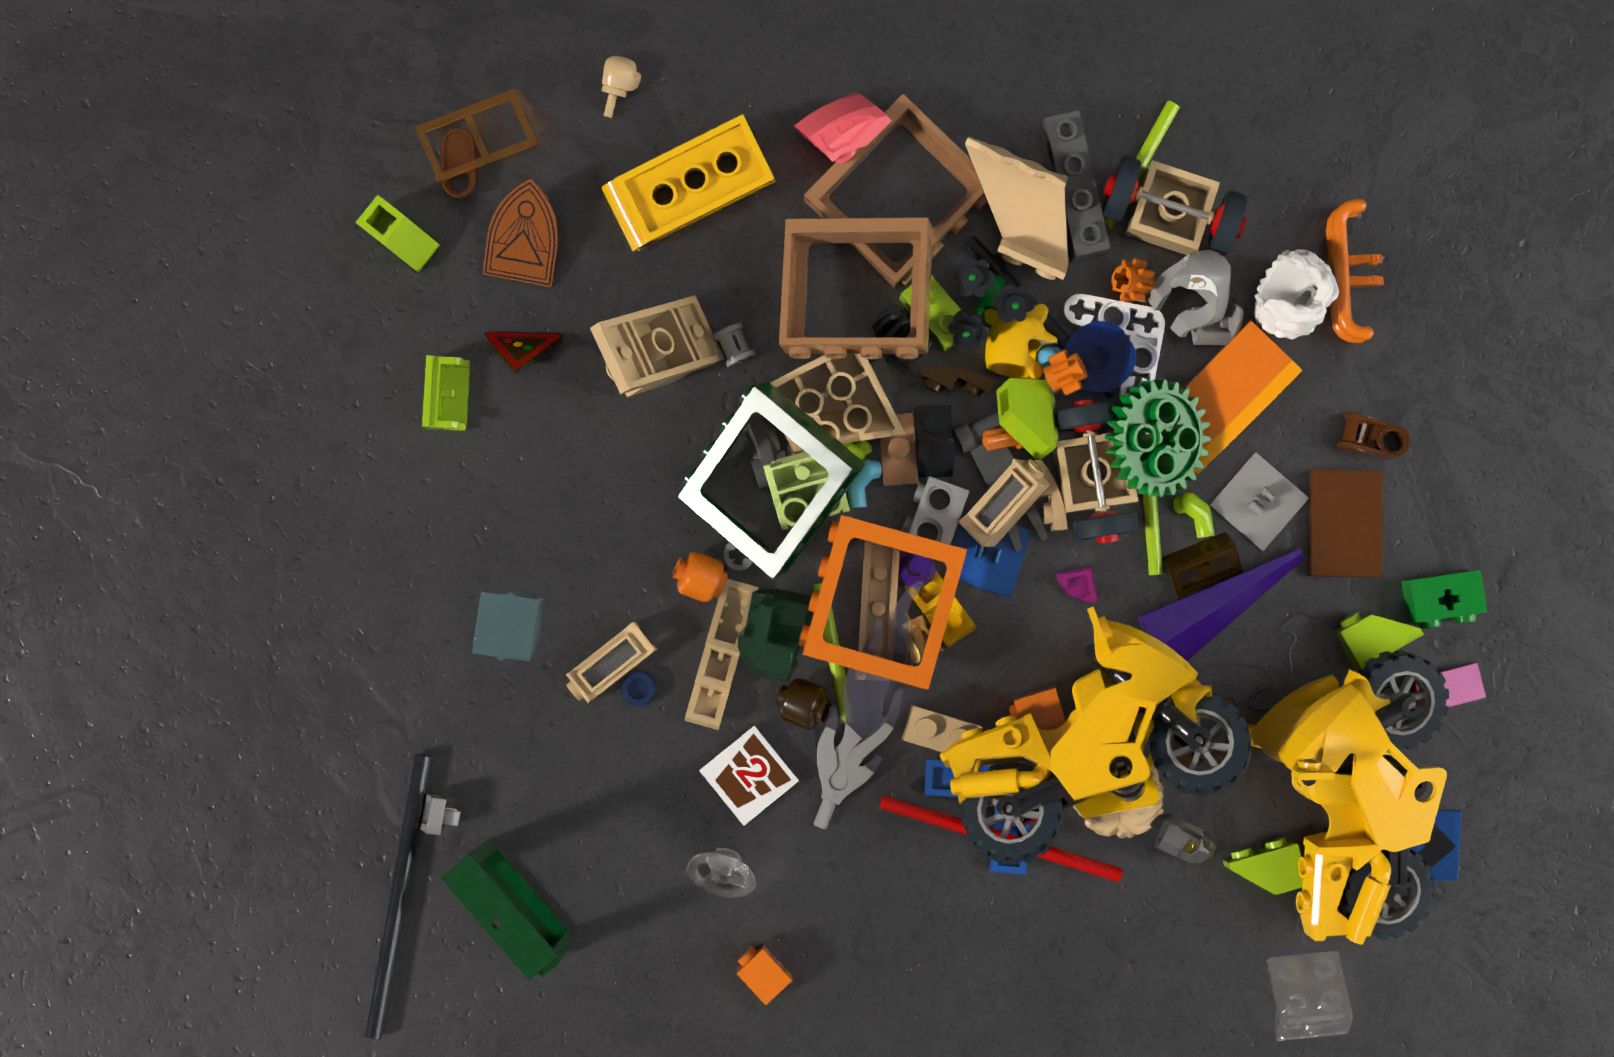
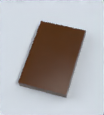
M1309 470V576L1382 577L1383 471Z

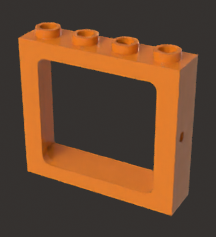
M841 515L839 522H832L827 541L832 542L833 546L830 557L823 555L819 567L818 576L824 578L820 591L814 590L811 596L808 611L814 612L811 625H804L798 645L804 647L802 655L929 690L967 549ZM851 539L866 540L938 560L946 564V574L923 657L918 666H909L834 645L824 640V630Z

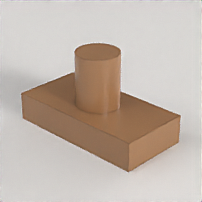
M913 413L896 414L905 434L879 438L883 487L919 483Z

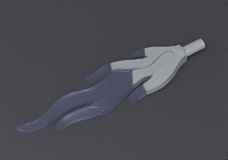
M921 580L911 585L896 604L892 637L889 648L883 657L884 659L904 664L909 654L908 610L913 598L923 586ZM880 617L876 618L874 633L861 652L875 655L883 638V621ZM849 668L844 690L845 729L842 740L836 746L834 745V736L838 724L837 706L831 705L826 726L817 745V766L822 785L821 798L823 800L813 824L821 829H827L836 804L840 805L848 794L864 784L881 763L882 756L880 753H877L871 759L861 764L863 758L888 737L899 717L903 696L902 687H898L895 690L889 712L883 716L884 699L892 681L891 679Z

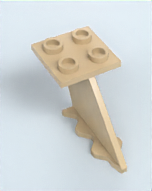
M968 136L965 143L1002 235L997 251L1003 254V259L1012 264L1021 266L1025 263L1035 267V272L1044 278L1055 280L1058 277L1063 280L1070 260L1067 247L1065 185L1068 176L1054 173L1034 161L1019 158L1004 148L990 145Z

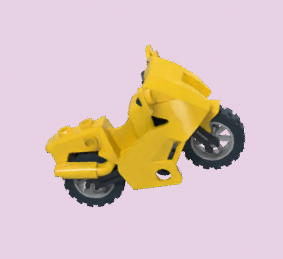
M1093 606L1088 608L1087 611L1093 624L1094 644H1090L1085 648V655L1093 661L1096 670L1074 683L1072 694L1076 710L1070 714L1068 720L1061 727L1053 730L1039 729L1031 713L1020 719H1017L1015 715L1007 716L996 721V727L983 732L981 728H975L964 732L961 735L962 740L953 743L941 752L940 757L946 768L952 769L955 777L950 780L951 792L953 795H958L959 803L962 804V823L969 839L980 852L987 855L990 859L996 862L1001 861L1010 865H1016L1017 862L1024 861L1028 863L1035 860L1034 857L1039 854H1045L1049 850L1051 843H1055L1059 836V828L1063 823V809L1074 805L1083 818L1088 819L1156 805L1160 800V794L1151 776L1154 765L1168 785L1177 788L1179 792L1186 795L1190 793L1195 794L1196 797H1206V794H1221L1229 786L1232 788L1239 782L1238 779L1241 775H1244L1247 771L1248 762L1252 755L1251 737L1246 720L1238 713V709L1234 705L1224 702L1223 698L1214 695L1212 697V687L1201 685L1196 680L1198 672L1169 646L1141 630L1107 620L1105 615L1097 617ZM1200 720H1209L1217 724L1208 731L1201 726ZM1224 729L1228 736L1229 744L1210 742ZM1150 735L1151 750L1146 761L1143 750ZM1174 739L1178 743H1180L1183 746V748L1173 751ZM1214 750L1228 751L1225 759L1219 765L1210 754ZM1191 753L1193 759L1190 768L1187 769L1176 758ZM1204 758L1207 759L1213 768L1206 771H1196L1198 763H1203ZM981 766H990V770L980 772ZM995 806L999 814L986 818V808ZM1004 820L1005 824L1002 833L998 837L988 826ZM1037 821V824L1034 826L1031 832L1028 833L1025 829V826L1029 823ZM1011 826H1017L1023 837L1012 840L1007 839Z
M1395 650V653L1389 651L1379 653L1380 657L1376 659L1372 657L1364 663L1366 666L1363 670L1358 669L1357 672L1349 669L1342 687H1339L1337 679L1332 674L1310 682L1279 701L1263 716L1257 725L1247 724L1251 737V746L1263 750L1265 761L1277 763L1282 767L1287 766L1291 772L1294 789L1306 798L1321 804L1329 817L1327 832L1304 837L1305 854L1304 857H1300L1298 862V871L1303 879L1302 892H1298L1296 895V908L1301 916L1304 933L1315 941H1324L1326 936L1346 935V938L1350 941L1363 945L1367 936L1372 937L1374 935L1378 939L1383 940L1388 939V936L1400 938L1404 936L1403 932L1415 930L1420 919L1425 920L1429 914L1427 911L1429 904L1433 905L1435 895L1432 894V888H1435V879L1430 876L1432 872L1431 867L1423 861V857L1410 848L1430 840L1447 772L1439 766L1417 768L1401 751L1402 748L1408 750L1417 748L1418 743L1428 742L1432 739L1431 734L1434 731L1438 732L1443 725L1441 723L1443 715L1447 716L1449 706H1446V699H1449V690L1444 686L1446 680L1443 674L1436 671L1437 667L1412 653ZM1406 675L1400 688L1398 689V686L1394 678L1397 676ZM1415 680L1418 686V691L1408 693L1410 687L1412 686ZM1406 717L1408 718L1407 720L1401 723L1402 719ZM1427 781H1430L1433 786L1432 794L1424 801H1417L1426 791Z

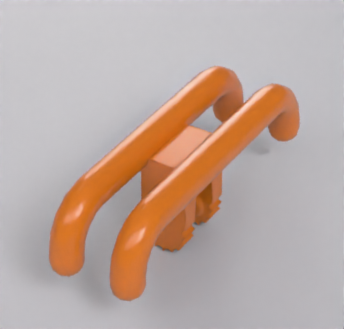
M1352 199L1344 202L1332 211L1326 225L1328 265L1339 289L1338 297L1330 304L1332 327L1339 338L1356 344L1370 340L1374 336V331L1369 326H1359L1353 321L1350 288L1384 285L1382 276H1349V267L1377 266L1383 263L1381 254L1348 255L1347 219L1357 217L1359 213L1365 211L1367 204L1363 199Z

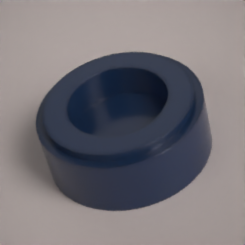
M634 671L626 675L622 680L621 695L632 706H644L655 697L657 685L649 673Z

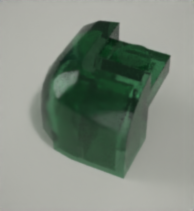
M758 589L752 592L746 626L738 634V650L743 662L753 672L766 678L787 683L797 668L798 661H796L801 647L798 644L803 626H809L811 611H808L811 596L781 589Z

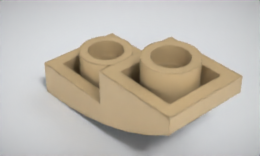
M1042 459L1033 460L1045 471L1042 477L1050 483L1049 487L1040 495V497L1047 496L1048 503H1042L1043 523L1049 524L1050 531L1067 530L1065 508L1058 486Z

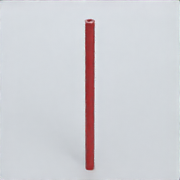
M882 795L879 805L881 809L968 835L963 826L962 818L888 795ZM989 827L995 835L1000 837L1002 831ZM1009 833L1007 839L1012 840L1021 837ZM1049 846V850L1045 854L1036 856L1116 882H1120L1123 874V868Z

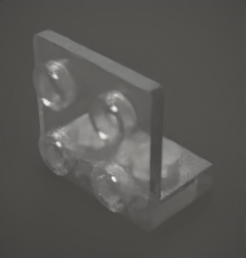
M1337 951L1272 957L1268 959L1267 966L1278 1013L1274 1026L1277 1041L1348 1034L1353 1020V1013Z

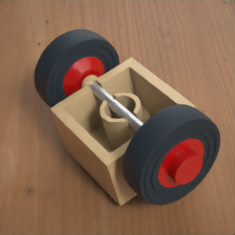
M1123 156L1115 174L1110 173L1105 184L1103 194H1106L1107 198L1103 209V216L1121 221L1128 206L1134 200L1135 203L1124 235L1188 255L1198 251L1205 227L1210 225L1211 233L1208 241V250H1214L1223 256L1228 254L1235 239L1240 238L1245 227L1246 218L1243 216L1247 204L1246 195L1229 190L1224 196L1220 207L1214 213L1211 209L1220 182L1152 160L1147 166L1141 185L1138 188L1141 161L1130 156Z
M1096 399L1074 402L1075 407L1055 413L1058 431L1075 430L1079 433L1087 432L1081 438L1058 441L1056 448L1052 451L1058 489L1063 500L1065 513L1095 509V512H1100L1092 514L1088 519L1073 522L1075 540L1082 541L1097 538V544L1119 541L1118 535L1138 531L1137 515L1133 512L1120 514L1116 511L1107 510H1110L1112 506L1137 502V490L1127 488L1128 480H1119L1117 478L1122 468H1111L1110 466L1116 459L1115 454H1106V450L1113 446V441L1105 439V435L1111 433L1098 435L1096 431L1100 430L1104 425H1108L1107 420L1117 419L1118 416L1113 412L1112 408L1113 406L1119 407L1117 402L1096 403Z

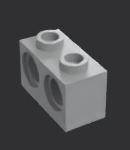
M930 476L927 478L926 484L919 482L912 502L918 503L914 517L906 516L901 531L917 536L918 527L921 524L929 523L937 531L934 541L950 545L969 490ZM935 490L945 492L949 498L948 506L943 510L933 508L929 502L930 494Z

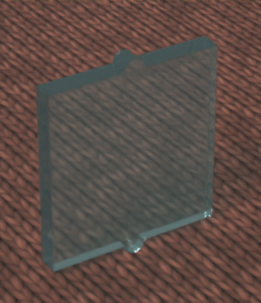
M481 592L472 653L495 656L499 661H503L505 658L531 661L539 600L514 597V594L510 592L507 595Z

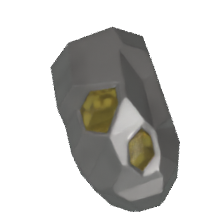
M1170 814L1164 820L1154 844L1156 848L1189 863L1204 862L1213 856L1217 848L1213 837L1207 831Z

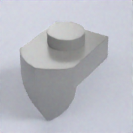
M1229 304L1221 321L1191 330L1193 344L1227 345L1242 328L1243 309L1237 304ZM1192 307L1191 310H1197L1202 307Z

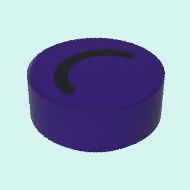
M913 553L907 554L899 564L901 578L906 585L913 588L925 586L934 578L936 573V566L931 558Z

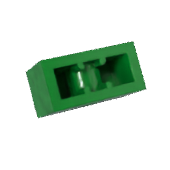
M1481 570L1401 581L1407 622H1419L1421 629L1442 626L1441 619L1454 617L1455 624L1477 621L1476 614L1487 613ZM1450 595L1451 602H1447L1445 605L1439 604L1438 598Z

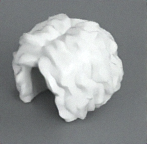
M1308 250L1284 251L1278 255L1277 260L1272 262V267L1265 270L1266 277L1260 279L1261 285H1258V293L1254 295L1256 302L1254 303L1255 310H1253L1252 315L1255 317L1257 325L1267 331L1268 334H1274L1278 338L1293 340L1302 335H1309L1314 331L1316 325L1323 322L1327 312L1326 307L1330 306L1339 294L1336 279L1331 273L1330 266L1319 259L1317 254Z

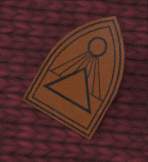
M532 178L522 182L506 195L494 212L487 235L482 275L552 288L558 250V225L547 196Z

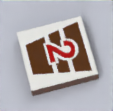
M755 725L699 770L743 826L799 781Z

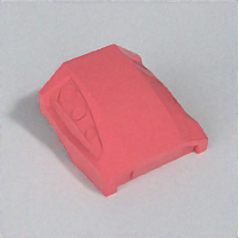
M854 92L824 105L794 126L805 140L811 142L829 160L842 164L855 155L857 148L867 146L892 120L863 95Z

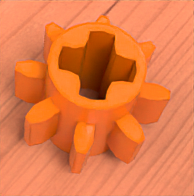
M1133 259V261L1122 260V265L1115 269L1112 275V290L1121 292L1120 301L1129 303L1134 301L1145 302V296H1148L1151 290H1154L1155 271L1146 269L1147 261Z
M1065 349L1048 357L1051 365L1044 367L1043 371L1054 392L1062 389L1065 396L1083 388L1080 380L1087 378L1088 375L1077 353L1068 356Z

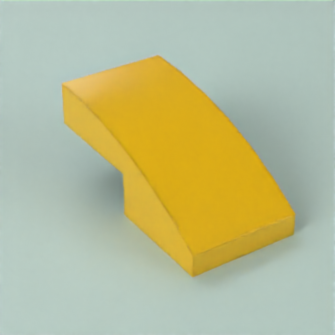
M937 571L934 578L925 586L918 588L908 585L904 586L930 624L933 621L944 581ZM955 596L942 639L947 648H950L977 628Z

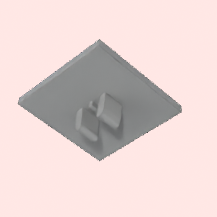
M1255 452L1209 506L1261 551H1264L1306 503L1309 497Z

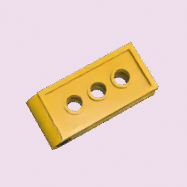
M742 114L616 177L614 180L603 185L601 189L632 251L635 252L775 183V178ZM724 156H733L738 161L736 169L731 173H723L718 169V163ZM695 171L705 174V183L699 189H691L687 186V177ZM662 187H669L673 190V199L667 205H659L655 200L656 192Z

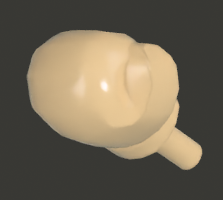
M611 56L605 61L601 91L609 93L603 116L612 118L617 96L626 98L627 91H634L638 88L641 74L636 71L635 62L629 58Z

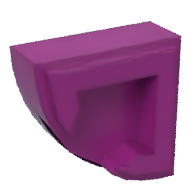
M1092 567L1056 574L1062 589L1074 599L1083 602H1099Z

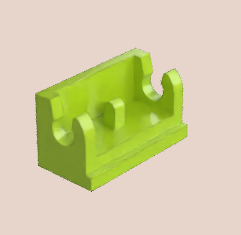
M426 355L422 427L434 430L466 431L470 360H463V358Z

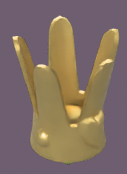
M905 611L904 614L908 622L898 626L903 642L906 643L909 663L912 666L913 661L915 663L920 662V655L923 657L929 630L926 627L923 615L911 620L908 612Z

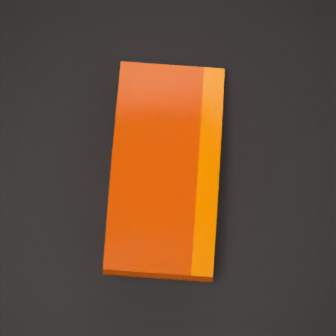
M1249 321L1184 386L1190 389L1188 397L1199 398L1195 409L1206 410L1200 418L1201 422L1210 423V426L1203 430V435L1211 437V441L1203 443L1202 448L1209 452V455L1199 457L1204 468L1302 371L1252 321ZM1193 469L1196 475H1198L1203 470Z

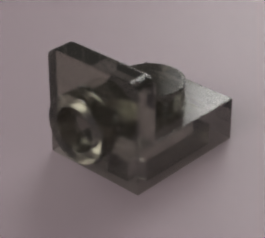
M895 355L886 359L882 357L870 363L887 398L915 383V378L907 363L898 360Z

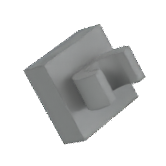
M426 793L420 829L427 834L440 835L442 824L458 826L461 812L455 808L445 807L446 799L442 796Z

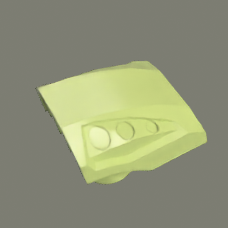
M805 451L763 464L782 531L789 529L788 525L793 527L829 477L828 471ZM846 493L829 516L841 513V510L843 513L850 511Z

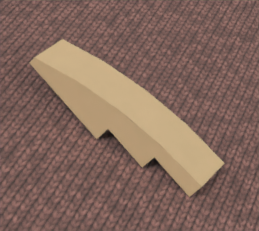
M727 579L725 588L717 602L684 721L719 730L759 587Z

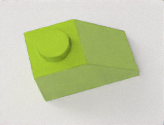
M1358 612L1339 621L1342 627L1333 631L1353 669L1360 670L1366 666L1364 663L1372 657L1376 659L1380 657L1379 653L1385 651L1393 653L1395 650L1424 635L1421 628L1375 615L1360 616Z

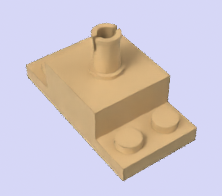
M695 295L601 321L590 328L606 362L608 376L614 380L620 395L625 393L627 397L674 383L693 371L715 365L724 360V356L717 341L714 340L712 330Z

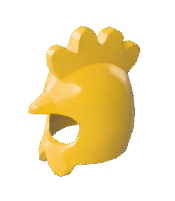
M1038 304L1032 311L1026 312V318L1021 322L1013 319L1011 322L1005 323L999 319L998 310L987 309L985 311L986 323L991 326L985 348L986 368L990 372L1010 378L1044 380L1043 367L1037 361V353L1042 346L1057 343V338L1047 332L1043 325L1049 312L1045 304Z

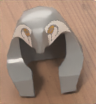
M1214 250L1189 253L1158 277L1153 284L1154 290H1151L1148 301L1154 311L1161 310L1172 288L1177 286L1194 289L1200 294L1207 304L1197 310L1183 311L1176 317L1170 327L1179 337H1186L1188 332L1193 329L1211 325L1223 319L1229 300L1231 266L1227 258Z

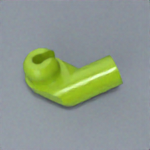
M1185 492L1183 495H1177L1173 500V508L1176 513H1186L1194 519L1197 538L1215 536L1209 505L1194 493Z

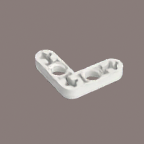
M1075 294L1064 303L1062 315L1069 325L1128 337L1118 390L1120 402V396L1129 395L1126 394V389H1130L1135 382L1136 376L1128 377L1129 371L1137 375L1148 374V380L1141 378L1139 386H1141L1142 381L1155 380L1165 328V319L1159 310L1154 311L1149 306L1086 294ZM1080 301L1083 303V309L1094 311L1095 304L1101 305L1097 313V324L1091 323L1093 315L1083 314L1080 320L1075 319V313L1069 311V307H1074ZM1108 308L1119 309L1123 315L1122 324L1117 327L1107 325L1104 320L1105 310ZM1130 310L1136 312L1133 319L1144 320L1147 315H1151L1152 322L1157 323V328H1152L1149 333L1144 332L1143 325L1133 323L1131 325L1132 331L1126 330L1130 321ZM1136 349H1145L1150 353L1151 362L1148 367L1139 368L1133 364L1132 354Z

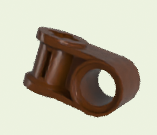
M1345 412L1344 419L1347 421L1343 437L1336 445L1337 448L1348 452L1390 460L1408 451L1411 438L1406 429L1399 425L1379 421L1363 414ZM1387 433L1395 435L1398 439L1399 446L1395 452L1387 450L1383 444V438Z

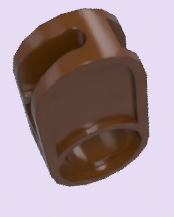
M456 128L445 133L441 141V179L446 193L453 199L460 201L469 199L477 190V147L474 139L467 131ZM458 173H463L469 177V186L461 192H456L450 187L451 178Z

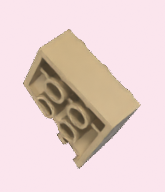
M846 354V358L831 359L823 355L770 382L842 444L905 434L868 359L862 358L860 354ZM785 435L793 451L803 450Z

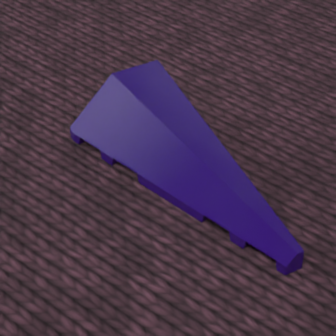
M1300 549L1293 550L1137 617L1143 632L1160 640L1188 661L1303 560L1302 552Z

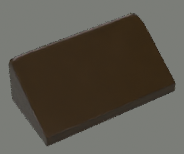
M1226 532L1162 557L1164 567L1177 598L1243 572L1236 544Z

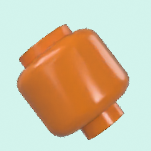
M693 551L686 559H678L672 577L677 579V589L680 594L701 602H709L713 597L719 598L727 582L728 572L724 571V565L720 559L699 551Z

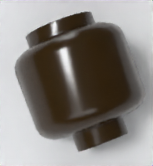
M802 678L794 679L788 686L783 685L776 698V705L780 706L781 718L787 723L806 730L815 728L817 724H824L832 703L823 686Z

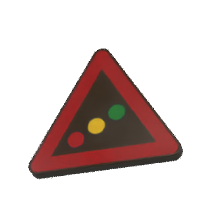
M486 332L484 333V339L512 373L525 372L526 368L532 363L536 364L537 359L562 341V335L559 333Z

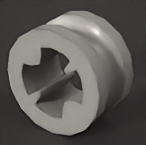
M731 542L726 545L723 555L729 567L740 571L749 568L753 564V561L749 558L743 559L742 565L734 564L735 558L730 559L729 553L736 550V547Z

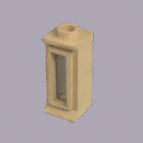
M1013 459V463L974 507L958 521L982 547H995L1049 487L1050 483L1042 477L1045 471L1033 460Z
M636 621L632 622L566 674L570 680L566 685L578 701L583 698L587 703L593 701L657 650V647L651 644L639 629L640 626Z

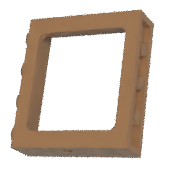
M902 94L884 112L892 121L867 146L857 148L855 155L850 160L842 164L835 162L804 194V201L822 219L848 218L830 201V194L894 128L898 126L904 127L967 189V194L933 228V259L945 246L940 241L949 232L955 236L968 223L969 220L965 216L974 207L978 210L982 209L988 203L972 160L916 105ZM848 243L894 289L900 282L906 286L912 280L913 249L902 261L893 262L874 243Z
M929 218L786 219L779 345L783 351L789 354V357L796 359H807L811 357V354H825V357L831 359L846 358V354H860L862 358L879 359L882 358V354H896L898 358L915 359L918 358V354H928L933 227ZM815 243H911L913 245V269L909 335L905 338H807L805 336L809 247Z

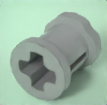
M741 322L730 325L713 335L714 340L720 342L728 359L725 362L727 368L739 365L756 355L755 351L749 348L741 331L743 329Z

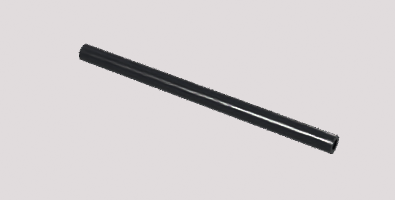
M415 754L364 1031V1037L370 1039L382 1038L432 756Z

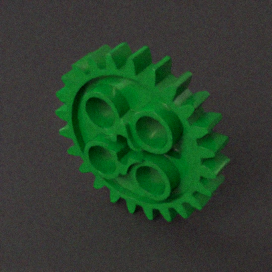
M1154 380L1142 381L1141 386H1131V395L1120 396L1124 406H1113L1112 408L1113 412L1118 416L1117 419L1107 420V424L1114 428V432L1105 435V439L1113 441V446L1106 450V454H1115L1116 459L1110 466L1111 468H1122L1117 478L1119 480H1128L1127 488L1138 489V494L1163 497L1164 494L1175 495L1176 489L1185 490L1187 488L1185 480L1195 481L1197 479L1193 469L1204 468L1199 457L1209 455V452L1202 448L1203 443L1211 441V437L1203 435V430L1208 428L1210 423L1201 422L1200 420L1206 410L1195 409L1199 398L1188 397L1190 389L1188 387H1179V382Z

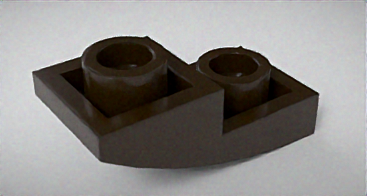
M950 366L923 367L918 376L924 380L922 385L935 393L942 394L943 390L950 393L955 382L958 381L962 383L960 389L978 398L981 393L988 396L996 382L995 379L984 374Z

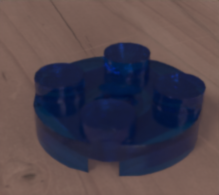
M1094 321L1078 328L1068 339L1064 347L1068 356L1074 353L1080 356L1088 375L1087 378L1080 380L1083 386L1081 389L1091 393H1106L1121 386L1132 374L1136 362L1134 345L1130 342L1125 331L1116 324L1106 321ZM1097 347L1103 348V354L1109 356V361L1103 362L1100 367L1094 366V360L1090 359V353H1095Z

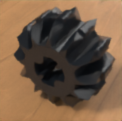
M894 304L877 317V320L872 325L876 338L907 337L910 333L911 313L900 305ZM929 334V340H928V348H929V347L931 346V344L933 343L932 337L930 336V334ZM918 354V358L915 359L898 358V360L912 364L924 354Z

